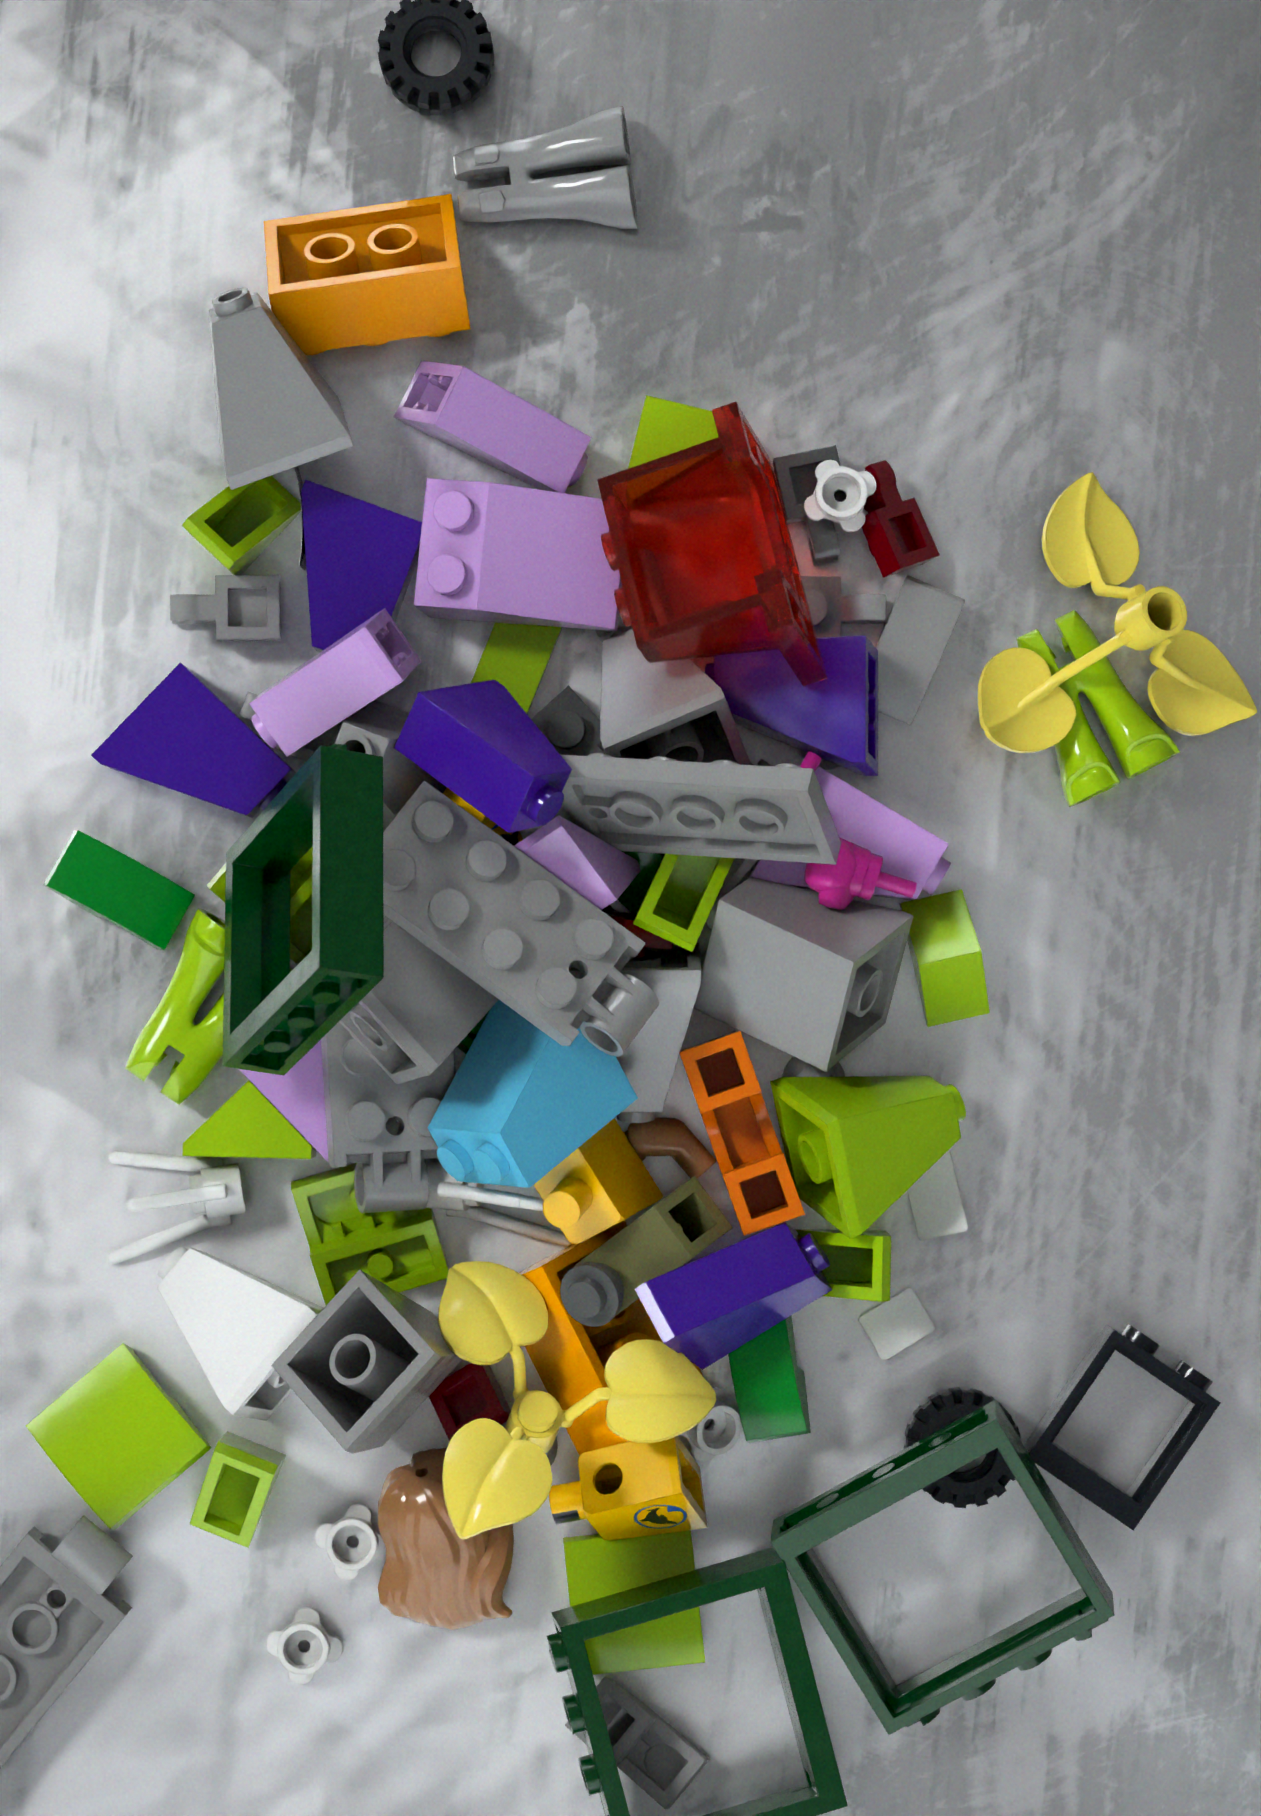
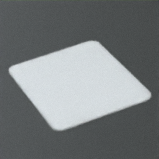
M910 1287L890 1298V1301H885L863 1314L858 1320L882 1360L891 1358L936 1329L915 1291Z

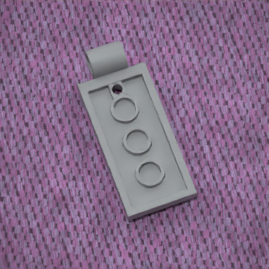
M592 753L588 756L561 755L572 771L562 790L564 794L563 804L555 817L560 815L620 851L833 865L837 863L841 840L812 768H802L789 763H782L776 766L740 765L729 760H716L712 763L686 762L662 756L650 759L615 758L603 753ZM542 826L519 832L522 838L525 839Z
M425 780L383 832L384 915L560 1045L570 1046L580 1033L577 1030L580 1028L584 1037L602 1052L616 1057L624 1054L659 1006L657 995L650 987L638 978L620 972L631 957L637 956L645 945L644 941ZM569 968L580 970L583 978H575L569 972Z
M338 1022L321 1039L328 1163L331 1168L346 1167L347 1163H357L354 1175V1189L357 1207L361 1213L425 1209L429 1198V1179L424 1159L438 1158V1146L431 1136L428 1126L455 1077L454 1050L431 1075L396 1085ZM389 1118H394L399 1124V1131L396 1135L390 1134L386 1129V1122Z
M84 1515L54 1551L40 1541L44 1534L34 1526L0 1566V1768L132 1609L124 1600L117 1605L103 1592L131 1560L133 1555ZM51 1591H62L66 1597L65 1604L57 1605L53 1603L50 1597Z

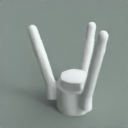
M114 1151L109 1156V1160L114 1164L201 1172V1175L189 1176L190 1189L130 1199L127 1202V1208L130 1211L158 1209L192 1203L194 1214L206 1213V1215L110 1252L107 1258L112 1264L142 1255L209 1228L232 1225L231 1215L246 1213L239 1163L224 1165L223 1157L198 1158L140 1152Z
M438 1158L430 1159L427 1167L429 1179L427 1208L446 1210V1216L469 1218L565 1247L572 1245L563 1232L479 1207L482 1202L521 1209L543 1210L544 1200L541 1198L485 1189L484 1184L456 1181L442 1167Z

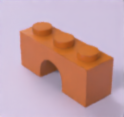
M737 1030L681 1050L679 1053L743 1235L746 1236L805 1215L784 1153L781 1150L741 1031Z

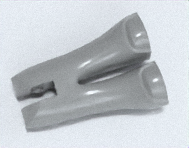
M623 106L596 112L576 123L554 131L521 139L479 145L453 155L455 179L480 181L505 178V185L478 188L460 193L457 199L459 217L462 221L491 223L558 218L584 220L620 229H638L635 192L632 175L628 165H631L630 147ZM624 165L593 172L534 179L543 173L564 168Z

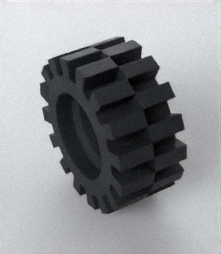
M402 0L399 2L401 9L397 13L390 11L385 18L386 27L384 31L380 30L378 37V58L386 84H389L392 94L400 102L405 100L408 102L410 109L419 113L421 108L430 110V115H442L441 110L449 108L452 109V113L463 110L462 104L467 100H470L472 103L480 97L481 87L483 85L487 86L491 78L490 70L491 66H494V52L491 33L487 29L486 20L480 12L477 14L473 10L472 3L468 0H461V2L457 0H415L413 2L411 0ZM428 31H445L451 34L461 47V56L458 64L451 72L445 75H426L419 71L412 62L411 52L415 41Z
M960 1387L948 1388L949 1392L943 1394L937 1392L928 1397L929 1401L922 1407L919 1405L913 1412L914 1418L911 1424H907L904 1434L906 1436L904 1449L995 1399L992 1396L985 1395L980 1390L972 1388L970 1390H961ZM998 1402L1017 1435L1021 1438L1018 1426L1013 1421L1012 1416ZM996 1448L988 1452L982 1463L973 1470L966 1472L953 1471L922 1489L924 1492H928L934 1500L942 1504L945 1502L951 1503L956 1508H966L968 1504H976L979 1507L988 1504L987 1499L994 1495H997L999 1498L1007 1491L1005 1486L1010 1479L1014 1481L1015 1477Z

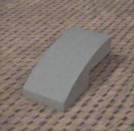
M906 576L876 645L878 650L879 712L912 725L960 616L965 599L912 576Z
M605 1676L596 1686L617 1767L665 1810L670 1809L710 1758L642 1701L612 1678ZM567 1722L565 1726L571 1731L569 1723ZM583 1732L575 1734L586 1744Z

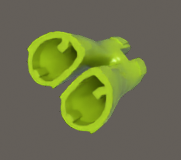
M1075 609L1054 619L1065 653L1069 652L1073 662L1101 645L1092 629ZM1037 628L1016 638L1018 648L1032 650L1046 661L1051 676L1067 666L1058 668L1054 660L1057 657L1051 648L1046 645ZM1107 656L1059 685L1072 699L1076 708V718L1071 730L1065 738L1054 745L1061 786L1069 807L1087 801L1121 783L1089 725L1078 698L1079 693L1085 694L1092 705L1127 779L1146 772L1180 753L1167 732L1133 698Z
M200 908L197 909L187 930L180 960L159 1004L138 1036L125 1067L127 1071L145 1081L153 1068L157 1067L167 1056L164 1052L169 1045L184 1054L185 1056L180 1063L175 1061L169 1074L170 1078L160 1091V1093L178 1105L186 1100L202 1084L223 1056L224 992L200 1023H195L194 1021L200 1006L224 972L225 921Z

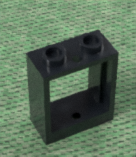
M1106 1324L1024 1446L1035 1464L1134 1531L1221 1402L1206 1393L1213 1381L1182 1360H1180L1174 1370L1153 1356L1160 1345L1136 1328L1127 1324L1120 1334ZM1115 1350L1189 1400L1127 1492L1053 1442Z

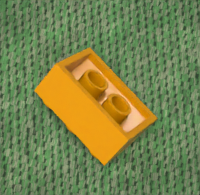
M452 194L264 221L268 295L271 310L305 355H317L326 350L359 345L379 346L389 341L421 336L441 337L452 332L471 329Z
M625 1220L519 1272L538 1289L548 1311V1328L545 1336L540 1341L524 1347L547 1392L559 1402L562 1410H568L593 1390L608 1387L604 1378V1369L609 1357L615 1350L635 1340L651 1339L662 1342L640 1299H637L621 1311L610 1322L599 1327L586 1326L576 1321L567 1312L561 1299L560 1287L564 1275L578 1262L627 1226ZM693 1364V1365L696 1367V1369H697V1370L701 1373V1375L703 1376V1374H702L701 1370L699 1369V1367L696 1366L695 1364ZM609 1400L598 1402L577 1417L571 1427L566 1428L579 1455L584 1452L629 1441L614 1434L607 1425L605 1415Z

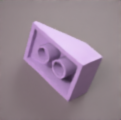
M426 478L414 606L430 618L617 631L629 504L492 482Z

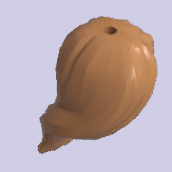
M447 1448L429 1449L413 1454L410 1463L391 1471L383 1484L378 1501V1526L386 1547V1561L378 1584L379 1601L395 1616L410 1618L432 1627L450 1630L469 1627L486 1619L509 1618L512 1615V1610L505 1605L502 1595L513 1557V1524L487 1530L468 1539H460L448 1515L443 1494L442 1471Z

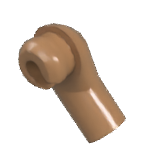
M655 1117L650 1122L630 1123L628 1130L624 1132L641 1161L646 1156H671L690 1178L694 1176L699 1178L717 1161L685 1123L676 1118Z

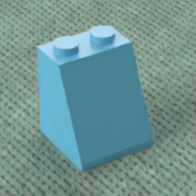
M498 1000L487 1014L428 1126V1130L438 1146L437 1157L442 1167L456 1181L530 1188L638 1099L616 1056L606 1054L593 1046L584 1037L580 1028L577 1029L580 1033L570 1046H562L502 1001Z

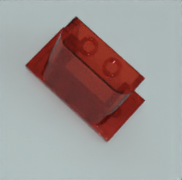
M737 402L712 410L718 438L597 479L609 527V532L601 534V542L611 569L613 571L619 570L623 586L614 590L616 605L625 626L632 625L637 648L649 663L779 649L803 686L827 678L772 462Z

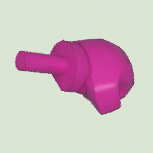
M840 838L841 847L836 865L806 864L804 881L809 888L819 893V904L833 909L844 910L855 896L870 900L875 887L912 898L917 886L916 882L881 872L882 856L873 854L870 850Z

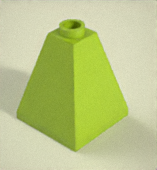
M930 1076L780 1077L770 1081L786 1161L799 1199L850 1239L865 1232L961 1139L959 1122L966 1117L963 1099L955 1086L952 1084L943 1086Z

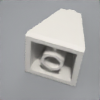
M184 1246L177 1248L166 1258L158 1270V1276L163 1280L158 1284L157 1289L223 1407L234 1416L267 1421L292 1392L289 1385L271 1365L323 1310V1307L206 1252L193 1248L187 1250Z

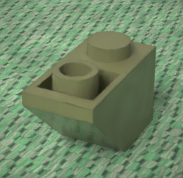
M694 1176L577 1264L583 1262L603 1263L618 1273L624 1285L621 1312L639 1299L635 1291L636 1287L683 1266L733 1227Z

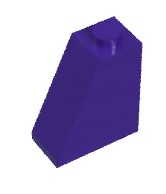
M305 479L301 490L311 641L312 647L316 651L321 652L384 608L393 621H396L418 562L422 522Z
M866 635L714 643V663L706 664L705 674L722 689L735 723L805 752H813L822 759L861 775L878 776V650Z
M179 663L91 754L101 765L251 818L260 810L263 811L297 773L182 663Z
M496 680L418 692L394 746L397 751L508 833L547 825L555 817L563 804L564 794L562 790L572 771L571 767L509 691Z
M784 1222L646 1281L636 1287L635 1291L663 1344L677 1353L682 1352L690 1362L703 1370L833 1289L822 1270L830 1266V1262L818 1241L811 1233L802 1236Z

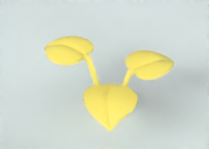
M1093 472L1085 474L1073 482L1056 499L1046 517L1042 532V550L1045 561L1055 578L1066 587L1078 588L1091 583L1092 590L1097 596L1126 599L1128 602L1124 603L1116 613L1114 622L1116 636L1052 676L1046 661L1032 650L1013 647L993 656L983 668L978 683L979 720L986 737L997 746L1016 753L1039 752L1059 743L1071 730L1076 718V708L1072 699L1059 685L1124 645L1138 651L1148 650L1153 647L1149 660L1158 669L1149 678L1147 686L1148 696L1158 717L1172 730L1189 736L1205 735L1255 715L1257 708L1249 691L1221 651L1199 633L1183 630L1187 621V609L1183 599L1177 592L1165 586H1157L1148 591L1141 584H1137L1132 588L1118 586L1132 576L1139 563V544L1134 529L1123 511L1104 492Z
M461 1262L449 1268L446 1285L438 1309V1323L444 1342L456 1356L477 1365L495 1364L509 1353L513 1361L514 1389L512 1394L515 1401L505 1428L491 1419H475L462 1426L454 1434L445 1452L442 1471L444 1500L452 1525L460 1539H468L487 1530L517 1523L535 1513L546 1501L551 1490L553 1478L551 1465L546 1453L552 1448L559 1428L571 1427L577 1417L598 1402L609 1400L605 1417L610 1430L626 1440L637 1443L661 1442L683 1434L699 1424L714 1407L717 1400L715 1390L682 1352L677 1353L658 1340L641 1339L628 1342L611 1354L604 1369V1378L608 1387L597 1388L568 1410H562L559 1402L552 1395L540 1390L529 1391L526 1383L525 1356L521 1347L540 1341L545 1336L548 1328L547 1307L538 1289L518 1272L492 1262Z

